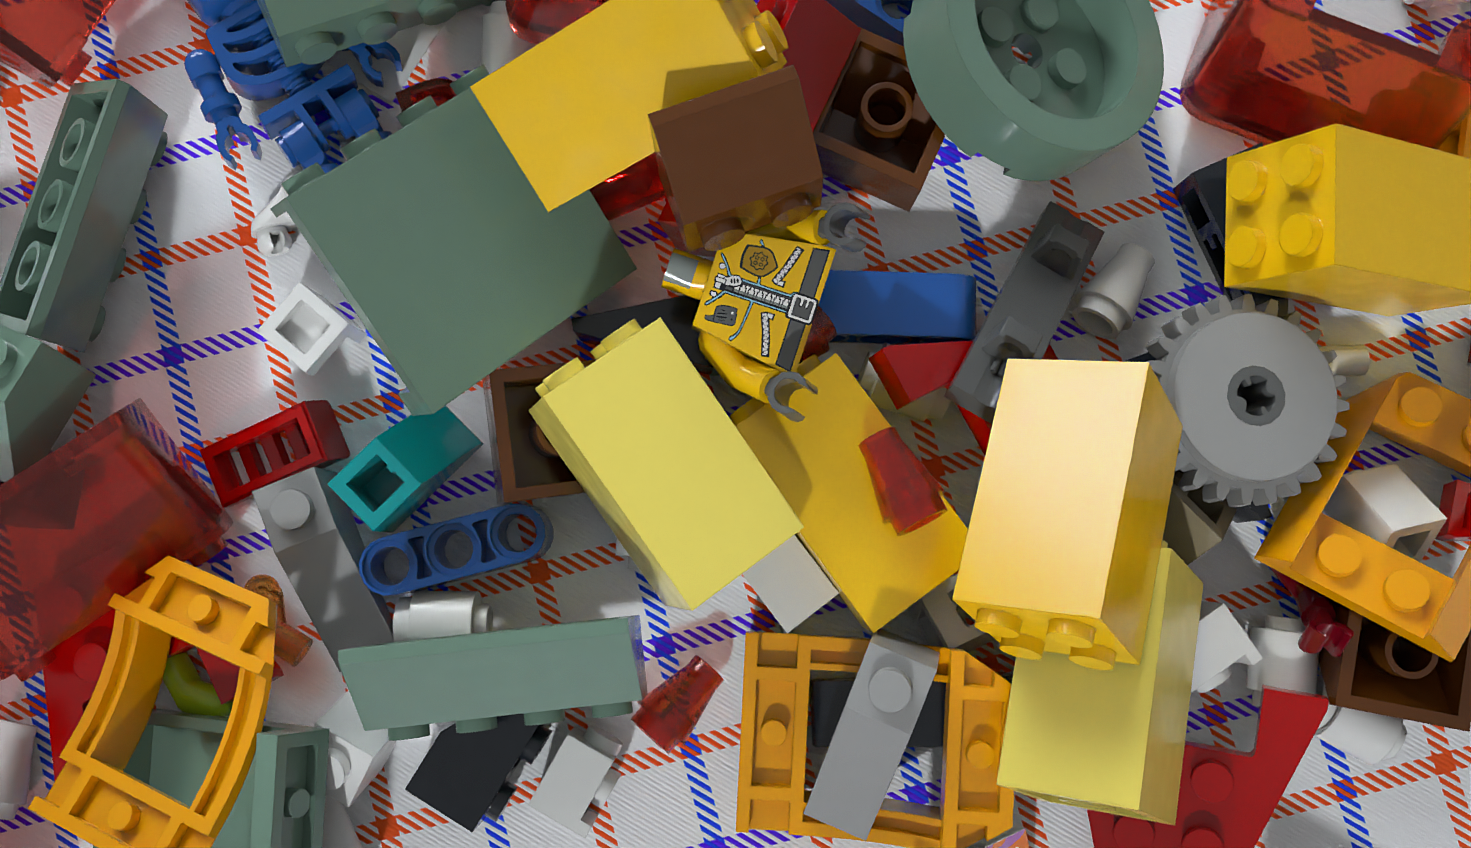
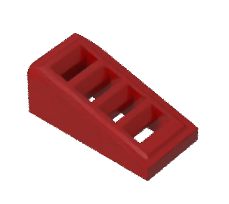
M327 400L303 401L200 450L222 508L232 507L253 498L252 491L312 467L324 469L350 456L349 448L332 406ZM284 431L296 461H290L280 433ZM257 442H260L272 470L270 473H267L255 444ZM235 451L239 452L250 482L244 485L231 455Z

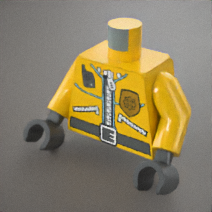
M847 202L838 203L828 211L813 210L812 214L806 219L791 226L775 227L771 223L745 232V236L736 244L717 250L713 261L673 248L661 288L700 300L691 329L699 333L698 343L700 352L728 386L764 403H770L771 407L795 422L803 421L805 416L789 407V399L793 392L804 388L813 394H818L817 387L796 372L836 249L823 245L831 242L847 251L855 253L862 251L867 244L858 238H845L844 230L850 220L859 217L870 219V215L866 211Z

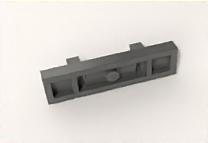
M1052 201L1048 203L1037 220L944 397L993 424L1007 359H1042L1105 231L1087 221L1076 218L1068 210Z

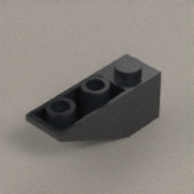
M523 714L497 716L498 728L478 732L456 733V723L440 732L405 790L470 832H473L484 821L486 816L495 822L499 819L518 788L508 780L521 759L530 765L533 764L549 739L552 730L543 724L524 725Z

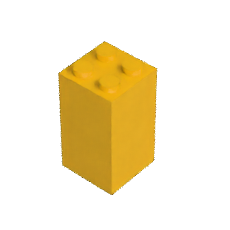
M609 0L476 82L470 88L545 208L550 212L654 153L648 114L782 69L787 63L782 52L788 49V43L773 14L769 10L760 13L754 0Z
M1337 123L1227 157L1224 287L1383 316H1395L1471 304V159Z
M814 354L798 365L796 373H799L815 385L818 389V394H813L809 390L802 388L794 391L789 399V407L805 416L803 421H791L772 408L770 403H764L755 398H752L732 413L730 419L803 524L804 528L795 534L797 539L837 589L839 597L863 628L875 633L959 570L968 529L838 354H833L822 363Z
M1007 359L952 600L975 620V627L990 634L1000 643L999 649L1009 655L1030 660H1040L1043 657L1044 651L1069 655V660L1073 663L1097 670L1114 669L1115 662L1140 665L1183 428L1149 362Z

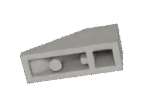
M312 467L254 490L252 494L273 551L336 667L341 672L338 662V650L394 642L393 621L383 595L372 592L363 583L359 574V561L365 546L350 507L327 485L337 475V472Z
M881 628L873 633L803 814L866 841L938 668L940 652Z

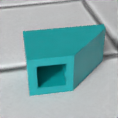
M445 405L434 414L410 415L376 436L327 485L372 531L393 533L484 443Z

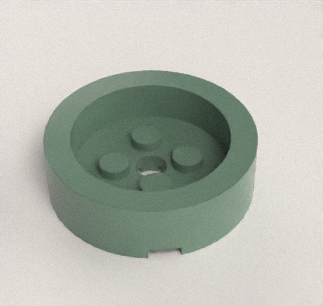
M913 0L911 13L904 19L903 37L907 65L917 93L932 119L943 133L969 157L980 153L992 162L1003 166V175L1026 181H1048L1062 178L1078 171L1135 135L1146 124L1159 100L1164 75V54L1159 26L1149 0ZM1012 46L1018 48L1023 54L1031 52L1032 57L1028 59V65L1020 64L1016 60L1011 49Z

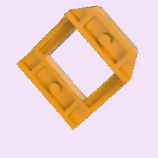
M1403 372L1345 400L1349 403V410L1338 412L1335 423L1340 424L1347 430L1346 435L1328 440L1327 442L1336 452V459L1316 464L1322 475L1318 481L1300 483L1301 493L1296 496H1290L1287 499L1254 559L1452 662L1455 660L1471 630V544L1453 578H1450L1322 513L1368 429L1471 478V399L1414 373Z
M167 556L145 571L152 578L124 597L114 593L107 604L116 609L108 653L92 697L80 722L59 756L67 761L47 796L42 798L35 795L28 807L31 811L97 848H211L242 789L256 751L257 733L262 731L274 667L278 605L264 596L171 556ZM172 636L240 667L237 689L224 735L204 782L191 806L123 772L142 737L154 708L163 680Z
M746 631L736 832L749 833V829L788 831L789 835L865 841L803 813L812 790H804L810 669L858 673L871 639ZM920 644L940 652L938 668L933 681L946 683L940 807L884 798L866 841L907 848H967L983 838L989 841L1013 827L1014 791L996 785L1012 683L963 649Z

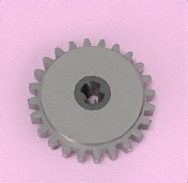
M1244 294L1231 302L1226 295L1206 302L1205 306L1200 302L1182 311V318L1177 317L1166 322L1161 327L1166 337H1158L1148 342L1145 347L1156 358V360H1149L1147 362L1150 363L1183 425L1175 471L1180 469L1184 472L1179 488L1183 491L1198 489L1204 484L1203 501L1208 503L1223 501L1226 497L1229 507L1251 505L1252 501L1255 506L1276 503L1277 496L1284 498L1300 494V483L1318 481L1322 477L1316 464L1336 459L1337 454L1327 444L1328 440L1344 437L1347 432L1344 427L1335 423L1338 412L1349 410L1348 402L1337 399L1336 389L1347 382L1344 375H1333L1329 366L1337 357L1334 350L1322 352L1316 345L1322 334L1318 328L1306 333L1298 328L1302 316L1298 311L1291 312L1280 318L1277 317L1278 301L1270 299L1256 307L1252 294Z

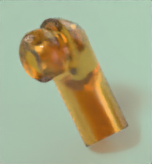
M266 574L251 577L245 583L244 588L264 596L278 605L274 655L293 667L297 666L310 650L313 639L287 624L284 595L278 581Z

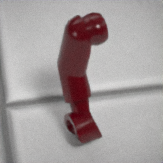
M1270 567L1295 599L1301 621L1306 627L1298 640L1299 648L1303 652L1316 654L1324 647L1331 656L1340 657L1352 639L1354 632L1348 626L1335 622L1336 614L1332 599Z

